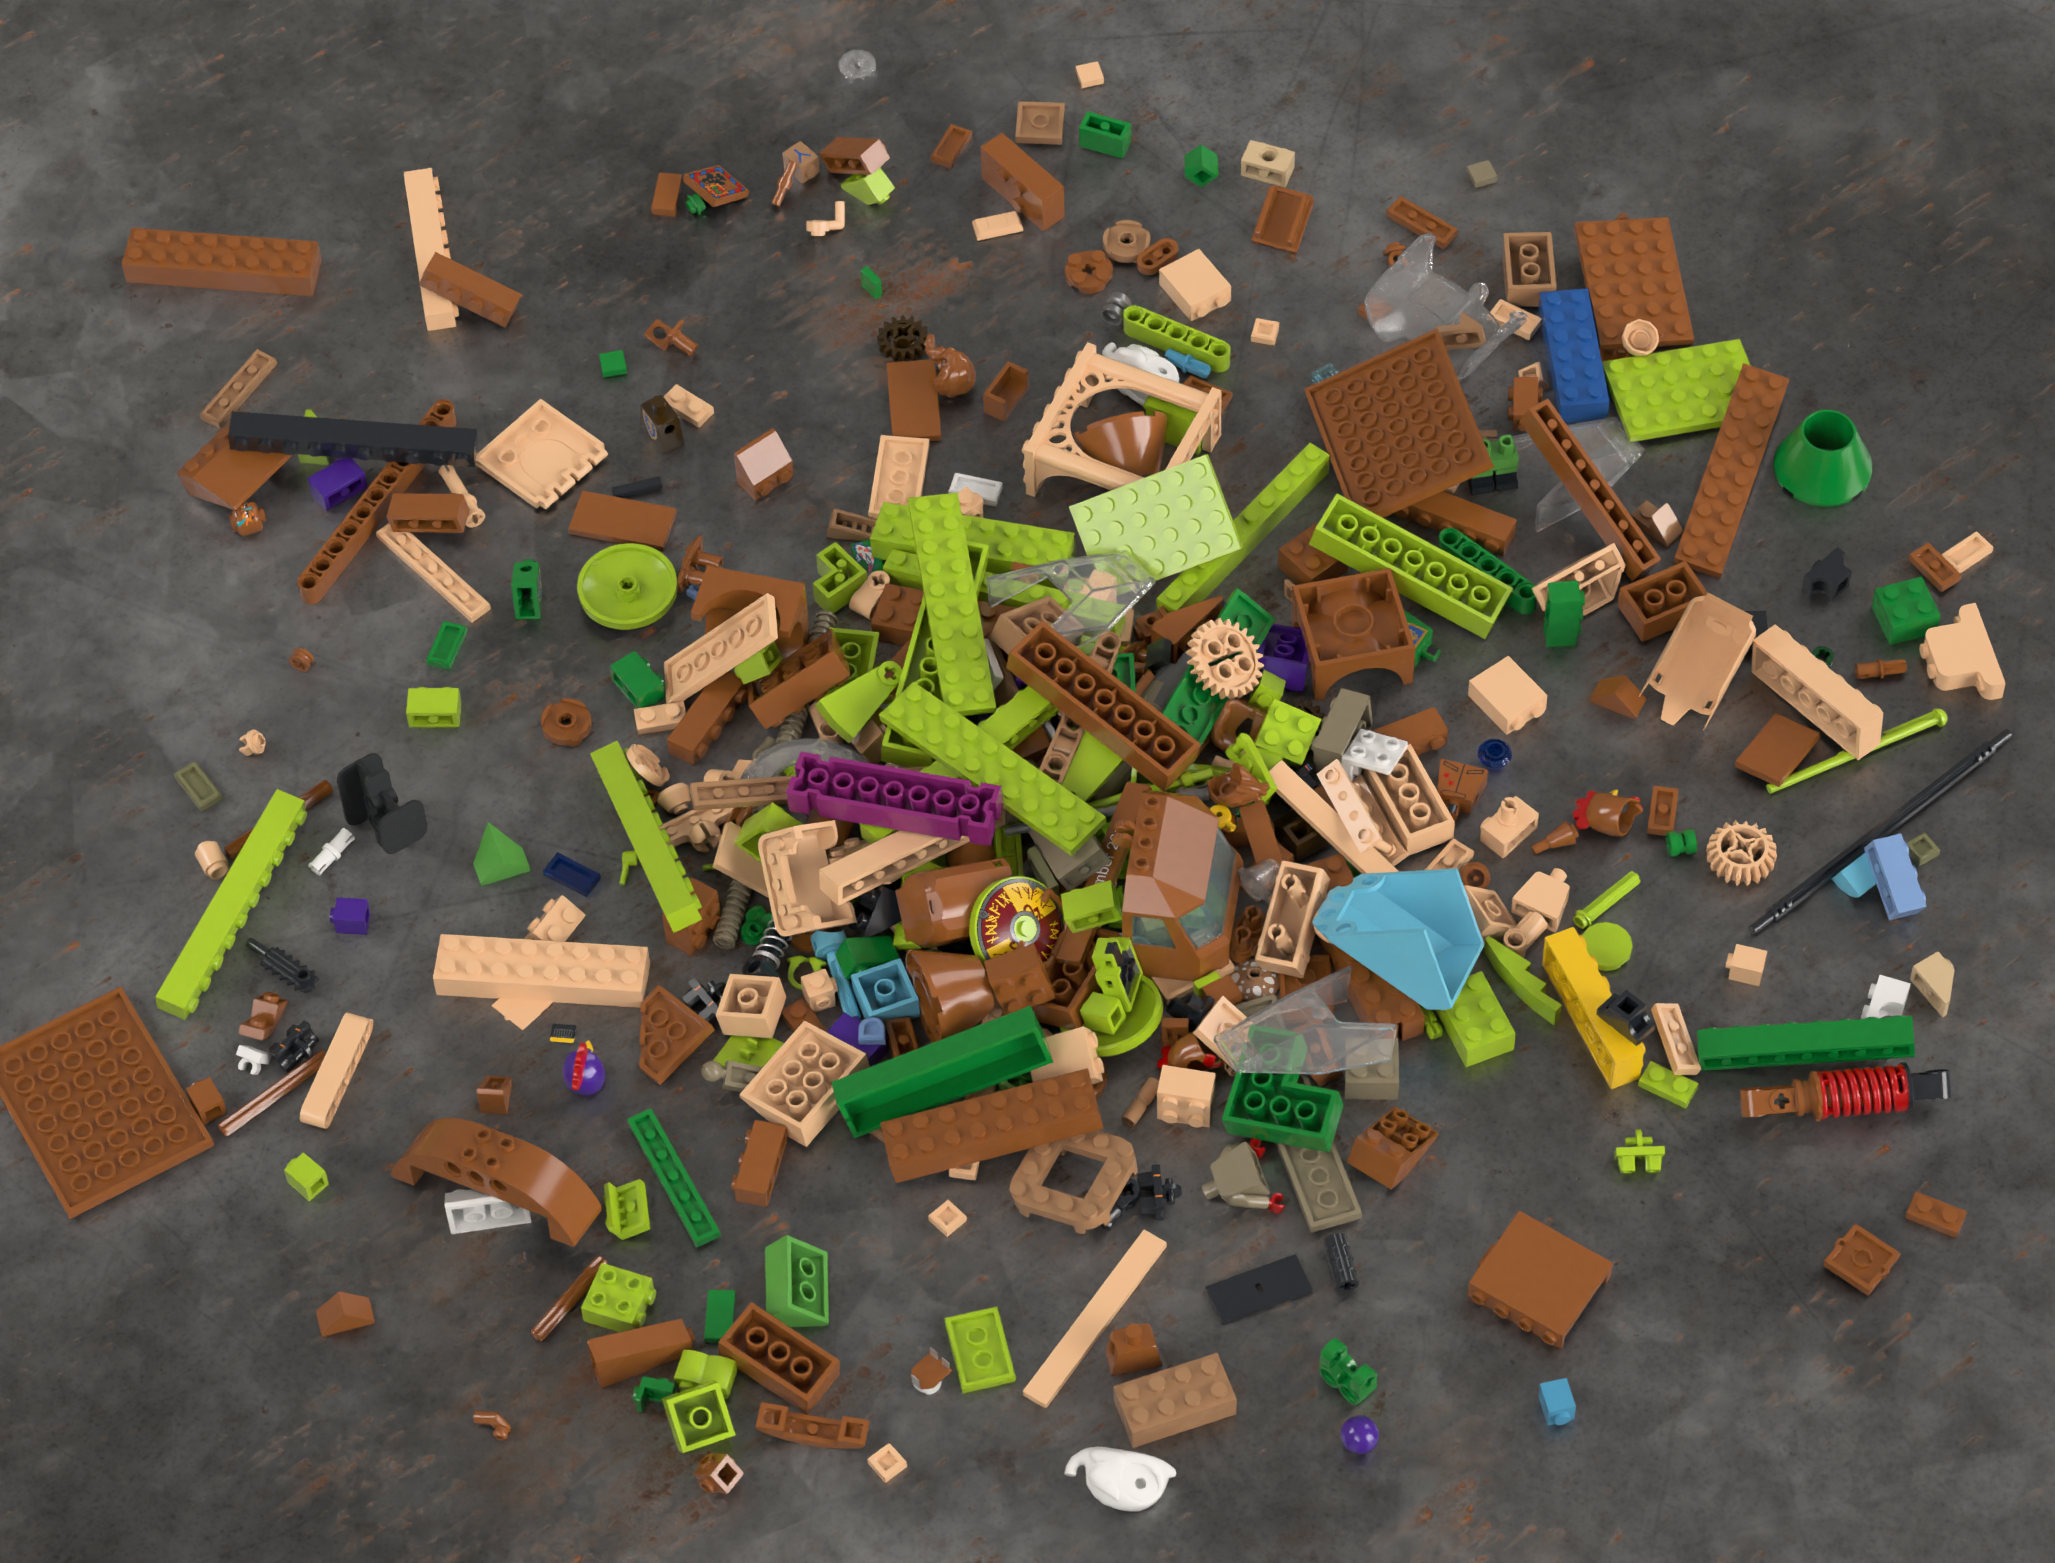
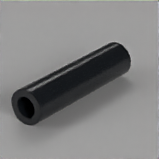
M660 476L612 487L613 496L622 498L661 489L662 482Z

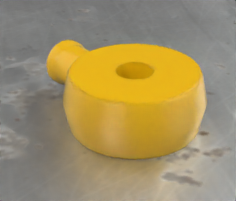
M1214 805L1210 808L1219 818L1218 829L1226 827L1230 832L1236 829V825L1231 822L1232 815L1228 807Z

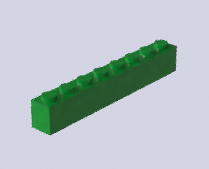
M1904 1015L1887 1018L1868 1017L1856 1020L1844 1018L1839 1021L1826 1022L1816 1020L1811 1023L1788 1022L1780 1025L1761 1024L1749 1027L1737 1025L1731 1028L1719 1029L1709 1027L1697 1030L1698 1058L1701 1071L1915 1057L1912 1016Z

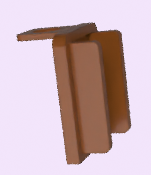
M1270 186L1251 242L1297 255L1314 205L1313 197L1309 194L1280 186Z

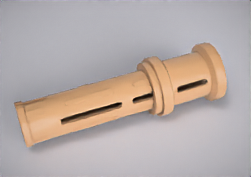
M442 465L439 469V474L444 479L451 493L463 494L470 509L466 526L476 527L480 525L485 519V514L476 505L477 500L475 496L467 492L453 466L446 465L449 469L447 471L445 466Z

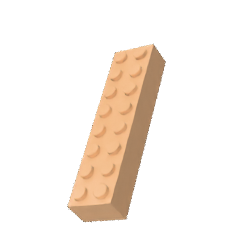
M441 934L433 981L436 995L494 999L502 997L553 1001L557 1003L641 1008V1002L646 996L650 958L648 947Z

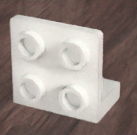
M1360 729L1343 755L1341 765L1351 782L1356 776L1361 774L1362 768L1390 775L1407 749L1408 742Z

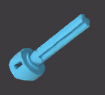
M844 929L840 932L817 930L810 938L816 958L827 960L832 977H834L838 987L837 994L843 1013L845 1012L851 1017L856 1016L861 1019L850 980L845 979L835 956L844 938H846Z

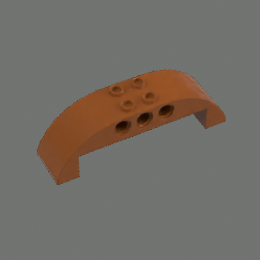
M442 1118L428 1123L391 1171L393 1178L411 1185H415L424 1172L427 1171L547 1217L551 1239L575 1247L602 1210L601 1204L587 1184L573 1170L550 1153L524 1140L479 1123L459 1118Z

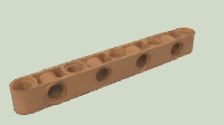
M1110 631L1102 633L1096 642L1093 652L1091 651L1089 655L1091 659L1111 674L1121 644L1120 637ZM1065 714L1062 716L1039 768L1040 771L1060 785L1063 784L1085 729ZM1054 767V768H1057V769H1059V770L1055 771V770H1052L1051 768Z

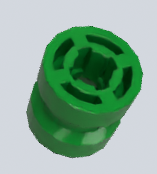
M1693 828L1685 829L1680 833L1676 831L1666 832V845L1670 857L1679 856L1680 853L1688 855L1697 853V841Z

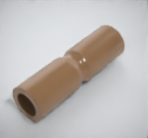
M1149 1077L1143 1085L1136 1099L1132 1101L1121 1117L1125 1125L1134 1127L1146 1111L1147 1106L1157 1095L1159 1085L1157 1079Z

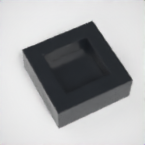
M1162 638L1147 645V669L1155 671L1170 664V640Z

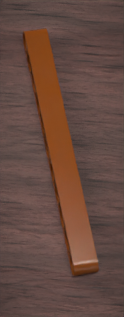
M446 399L436 401L418 425L455 427L457 423L453 403ZM396 461L386 464L298 577L297 585L300 598L305 604H316L323 598L385 518L393 493L403 494L426 464H410L408 462Z

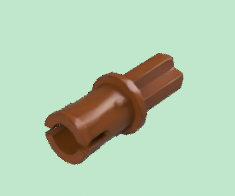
M1880 658L1873 662L1855 663L1857 679L1869 677L1883 679L1884 675L1907 672V664L1904 659L1882 661Z

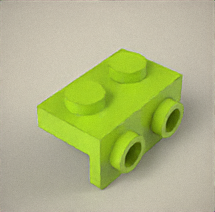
M637 1179L617 1188L610 1182L604 1184L605 1194L603 1195V1201L607 1211L605 1222L608 1230L622 1240L650 1230L645 1183L641 1179Z

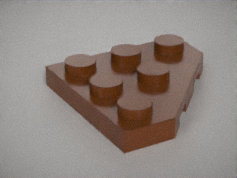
M658 985L641 1002L642 1025L640 1026L641 1057L639 1058V1067L645 1075L660 1086L714 1031V1028L696 1012Z

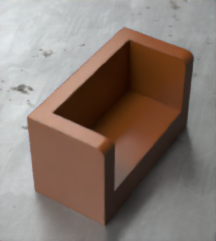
M1008 361L983 394L984 413L1005 422L1030 389L1029 371Z

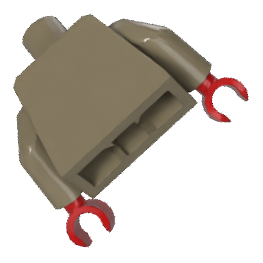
M1252 1139L1250 1144L1245 1141L1243 1143L1227 1145L1216 1161L1210 1166L1214 1180L1202 1185V1190L1208 1200L1220 1195L1228 1205L1258 1209L1269 1207V1210L1274 1214L1283 1212L1285 1205H1277L1275 1203L1282 1202L1283 1195L1275 1193L1271 1198L1267 1196L1270 1194L1258 1161V1158L1263 1157L1265 1147H1260L1261 1140Z

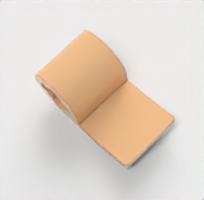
M739 759L732 771L716 769L707 771L703 782L746 779L755 764L753 760Z

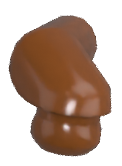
M475 1411L473 1416L475 1424L491 1425L495 1429L493 1436L497 1440L504 1441L507 1439L508 1434L511 1433V1426L498 1412Z

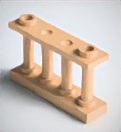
M1338 759L1317 773L1318 778L1361 854L1374 847L1393 866L1409 856L1365 776L1360 774L1351 782Z

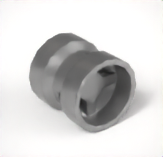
M1112 292L1107 299V304L1104 305L1100 313L1101 318L1110 325L1118 326L1122 324L1123 312L1127 307L1131 306L1129 297L1120 292Z

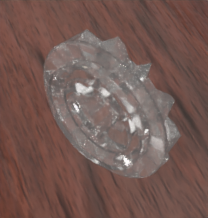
M852 50L840 58L839 70L845 78L851 77L853 81L856 78H860L863 81L865 76L871 77L872 72L876 70V61L873 55L867 51ZM855 62H856L859 66H861L860 69H857V68L854 66V65H855Z

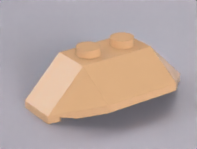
M1612 543L1545 578L1531 589L1542 610L1545 611L1548 583L1578 581L1579 590H1583L1585 595V605L1582 606L1583 616L1614 599L1626 564L1615 543Z

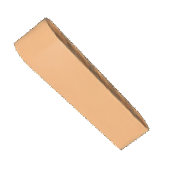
M345 1013L300 1112V1122L324 1129L330 1126L373 1029L372 1019Z

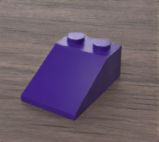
M1273 624L1258 650V653L1263 654V657L1258 659V662L1264 664V667L1258 671L1262 673L1265 669L1286 681L1284 689L1287 691H1303L1309 658L1301 628Z

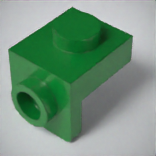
M643 1376L640 1386H635L632 1400L636 1403L637 1412L643 1413L647 1399L663 1403V1397L675 1394V1383L665 1378L654 1379Z

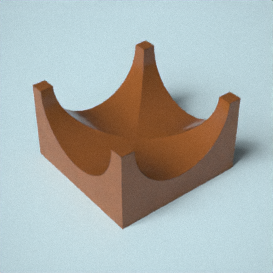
M707 565L691 611V620L701 621L706 614L705 634L768 593L775 598L778 639L775 640V643L783 659L808 644V639L810 638L804 583Z
M1391 568L1292 586L1291 622L1293 627L1301 628L1311 669L1314 701L1325 700L1328 689L1340 678L1355 671L1368 668L1389 669L1401 676L1403 685L1413 683L1415 645Z

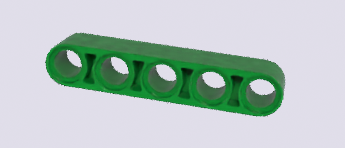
M1445 528L1440 532L1438 548L1512 587L1513 590L1506 604L1517 612L1531 614L1535 611L1537 598L1531 589L1535 584L1454 528Z

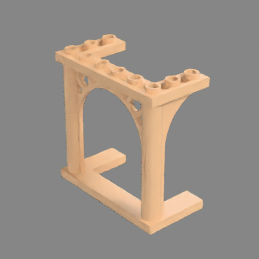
M1087 342L1084 349L1078 351L1074 366L1067 370L1062 386L1056 388L1052 403L1046 405L1042 420L1036 422L1030 440L1027 439L1023 445V468L1025 469L1023 482L1026 484V494L1035 497L1045 479L1051 476L1075 477L1109 490L1117 489L1144 478L1091 458L1075 443L1070 429L1072 417L1079 405L1087 408L1096 393L1117 388L1132 389L1198 412L1166 469L1190 461L1201 440L1202 450L1212 452L1221 436V390L1212 387L1208 394L1097 354L1096 345ZM1060 423L1064 424L1063 428H1059ZM1056 435L1066 437V440L1061 443L1050 442V439ZM1066 448H1072L1071 452L1066 450Z

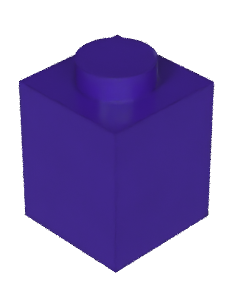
M336 898L335 907H331L330 923H334L336 933L367 935L371 915L368 899Z

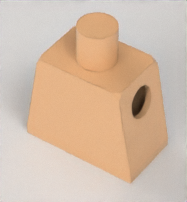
M1554 868L1550 875L1540 871L1535 872L1514 895L1511 912L1524 918L1529 911H1536L1548 923L1546 929L1556 933L1569 898L1570 886L1564 883L1567 878L1566 873L1558 868Z

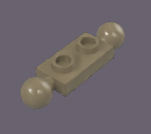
M728 1060L725 1063L724 1069L718 1062L708 1061L703 1065L701 1073L703 1078L709 1082L723 1079L722 1088L742 1092L760 1072L762 1067Z

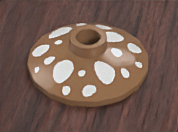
M1249 958L1243 966L1236 964L1235 971L1229 974L1242 992V1001L1245 1002L1272 994L1276 995L1279 990V973L1261 969L1256 963L1255 958Z

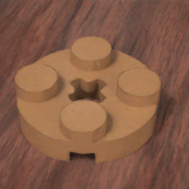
M1133 220L1118 221L1115 223V226L1110 229L1108 227L1103 234V248L1110 261L1137 263L1138 255L1150 247L1149 231L1147 230L1146 232L1142 228V224ZM1125 239H1130L1131 243L1124 244L1122 242H1124Z

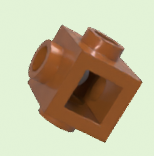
M709 1453L700 1460L699 1467L693 1474L700 1481V1487L707 1493L728 1494L744 1473L729 1455L725 1453Z

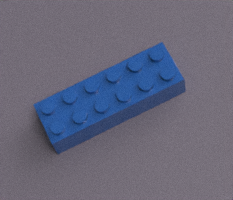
M1588 288L1540 292L1538 312L1539 317L1542 318L1541 329L1557 412L1565 423L1607 420L1609 397Z

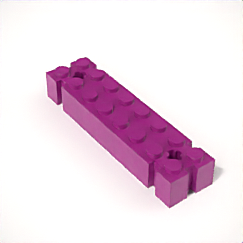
M801 751L795 766L796 777H791L786 792L789 811L810 814V811L813 809L818 810L821 817L960 841L961 836H967L970 843L987 846L991 845L995 832L994 820L998 821L1003 807L1001 786L980 783L979 788L972 787L969 780L830 757L829 762L822 761L819 754Z

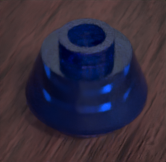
M1488 739L1480 744L1477 755L1485 769L1497 772L1504 769L1511 761L1512 749L1507 742L1501 739Z

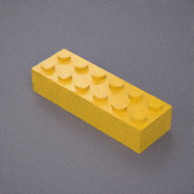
M1574 927L1545 937L1542 966L1610 1088L1614 1089L1640 1079L1643 1055L1645 1053L1643 1042L1638 1046L1634 1045L1596 1015L1597 1009L1612 994L1607 978L1601 976L1598 971V963L1593 955L1590 956L1587 951L1584 937L1578 935Z

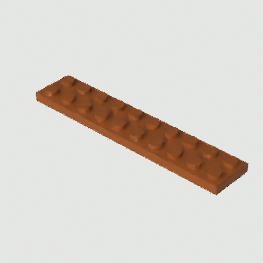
M1743 363L1673 563L1679 564L1686 561L1692 570L1721 578L1789 383V378Z

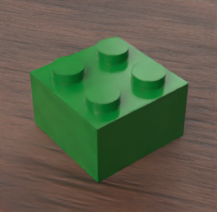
M1922 577L1878 587L1874 590L1872 608L1890 645L1924 637L1928 629L1939 626L1941 615Z

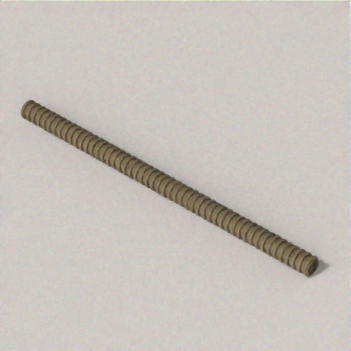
M819 611L816 614L808 643L828 631L829 628H836L838 618L834 613ZM812 700L806 703V707L797 714L791 713L785 717V721L782 723L778 738L776 739L774 751L771 754L765 778L786 775L783 771L794 761ZM767 805L756 806L755 810L753 811V815L762 810L763 808H765ZM733 878L723 904L720 921L717 923V929L713 936L714 944L723 949H731L735 946L746 907L748 906V900L752 893L750 887Z

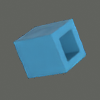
M1567 1378L1540 1383L1538 1397L1547 1425H1563L1574 1420L1576 1405Z

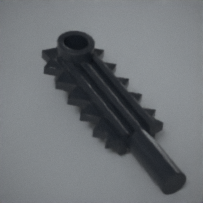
M249 938L246 941V947L261 956L262 961L260 965L265 966V970L272 969V975L280 974V981L287 979V986L294 984V990H300L303 993H308L315 989L314 983L319 980L315 976V971H309L307 965L300 966V960L292 961V955L285 956V949L280 950L279 947H271L269 950L253 938Z

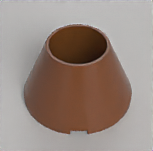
M1144 411L1126 413L1087 425V431L1080 434V431H1076L1072 437L1077 446L1091 458L1145 478L1160 472L1168 418L1165 413L1157 411L1153 412L1154 416H1145Z
M911 950L906 953L907 974L919 999V1018L931 1043L973 1028L993 1011L994 1000L985 969L976 955Z

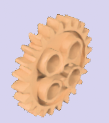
M1218 618L1214 622L1210 620L1198 627L1197 631L1191 634L1193 639L1187 643L1191 649L1186 651L1187 655L1192 656V659L1187 661V664L1194 665V669L1190 673L1198 674L1195 682L1203 681V690L1211 688V696L1219 692L1220 699L1228 696L1229 700L1235 697L1239 699L1251 692L1253 687L1259 684L1257 679L1263 675L1258 670L1264 667V664L1258 662V659L1263 657V654L1256 653V649L1260 645L1252 644L1254 636H1246L1247 628L1240 631L1238 622L1231 626L1230 619L1222 622L1221 618ZM1236 652L1242 653L1241 655L1235 656L1231 660L1226 659L1217 665L1211 667L1208 665L1210 663L1217 661L1218 659H1224L1226 657H1229L1230 655Z

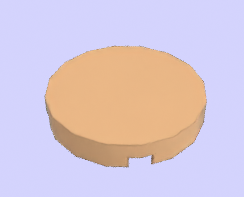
M632 744L627 749L626 755L629 762L647 781L659 787L664 786L669 781L670 774L665 766L663 768L660 767L658 764L660 762L659 758L651 750L639 744L637 746Z

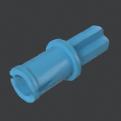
M1169 348L1164 355L1169 357L1167 360L1175 367L1180 368L1183 373L1190 372L1202 378H1207L1211 372L1209 364L1194 359L1191 354L1184 355Z

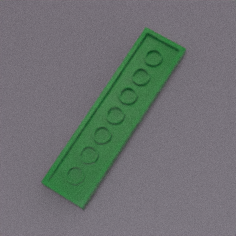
M1238 588L1232 592L1217 619L1221 618L1222 622L1230 619L1231 626L1238 622L1240 631L1247 628L1246 636H1254L1253 645L1262 644L1276 618ZM1236 652L1230 655L1229 657H1226L1224 659H1218L1217 661L1210 663L1208 665L1210 667L1217 665L1226 659L1231 660L1235 656L1241 655L1242 653ZM1188 665L1161 713L1202 745L1229 698L1227 696L1224 699H1220L1219 692L1211 696V688L1203 690L1204 682H1195L1198 674L1190 673L1194 669V665Z

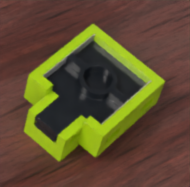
M1130 937L1098 938L1092 955L1096 968V981L1099 987L1102 988L1104 995L1119 998L1124 1012H1131L1143 971Z

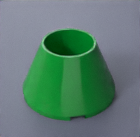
M1819 410L1808 415L1780 442L1774 454L1773 470L1782 488L1785 487L1794 494L1793 497L1795 499L1815 506H1837L1851 501L1852 497L1866 489L1872 475V460L1854 423L1848 416L1835 410ZM1819 448H1827V449H1831V450H1834V451H1827V450H1822V449H1819Z

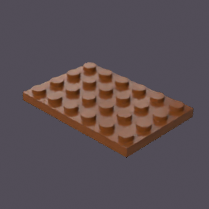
M1669 218L1575 222L1574 232L1585 286L1589 292L1599 350L1625 348L1622 341L1624 329L1628 323L1637 319L1651 322L1657 329L1659 335L1657 346L1693 344L1694 335Z

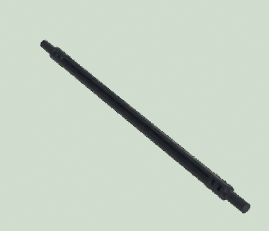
M2005 729L1991 741H1985L1981 746L1977 747L1968 756L1795 889L1766 909V914L1749 926L1750 932L1756 935L1771 922H1777L1795 906L1865 853L1864 847L1870 842L1888 836L1973 769L1981 765L1990 756L1994 755L1996 749L2012 737L2011 732Z

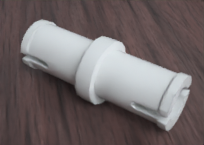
M342 828L330 843H325L320 854L308 864L309 868L315 874L321 876L334 860L337 861L341 857L340 853L353 842L354 836H351L352 834L347 829Z

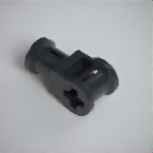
M1129 1178L1122 1190L1123 1193L1130 1191L1131 1195L1123 1196L1121 1192L1110 1211V1222L1106 1226L1103 1224L1099 1225L1103 1229L1110 1231L1116 1219L1137 1203L1140 1188L1134 1179Z

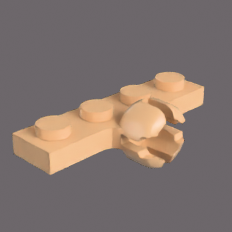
M733 808L691 810L664 823L659 829L665 827L671 842L667 843V846L673 844L676 847L682 843L689 842L697 851L707 853L709 849L705 845L706 843H709L712 849L718 847L722 836L718 826L726 822Z

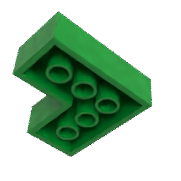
M1251 1025L1222 1117V1122L1228 1134L1330 1152L1344 1105L1339 1091L1297 1083L1307 1052V1046L1302 1034Z

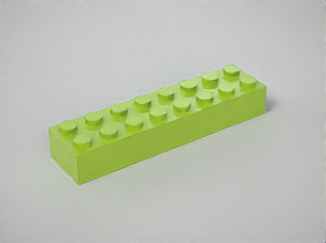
M1336 494L1315 528L1309 545L1361 573L1391 568L1398 593L1483 639H1486L1513 590L1509 585L1339 494Z
M883 502L870 537L872 557L887 560L892 549L917 554L908 506ZM962 515L966 540L989 545L986 572L1011 578V567L1015 561L1038 568V585L1058 589L1065 588L1076 555L1075 533Z

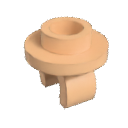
M255 729L248 731L247 734L240 737V741L246 746L240 748L239 751L245 756H250L253 753H263L266 745L263 734Z

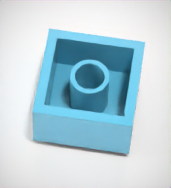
M901 959L851 975L852 990L864 1019L876 1017L884 1023L886 1019L902 1017L914 1019L920 1016L919 999Z

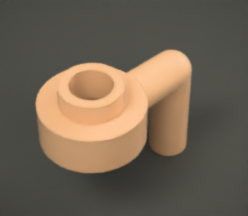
M835 201V220H807L806 231H811L812 236H824L825 231L843 229L845 226V201Z

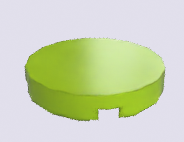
M1609 922L1596 923L1588 927L1582 934L1589 955H1593L1598 963V970H1616L1629 961L1633 948L1632 940L1628 932L1621 926Z

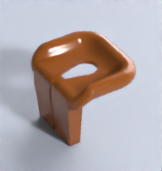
M1238 697L1228 700L1211 729L1213 744L1224 752L1231 744L1234 745L1237 738L1235 731L1247 717L1253 720L1249 736L1254 742L1267 712L1248 703L1243 698L1238 699Z

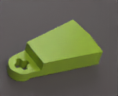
M886 661L820 699L815 707L829 726L845 741L850 743L898 685L902 669L897 663ZM886 671L894 673L892 678L886 679L884 677Z
M1085 730L1062 786L1084 802H1089L1125 761Z

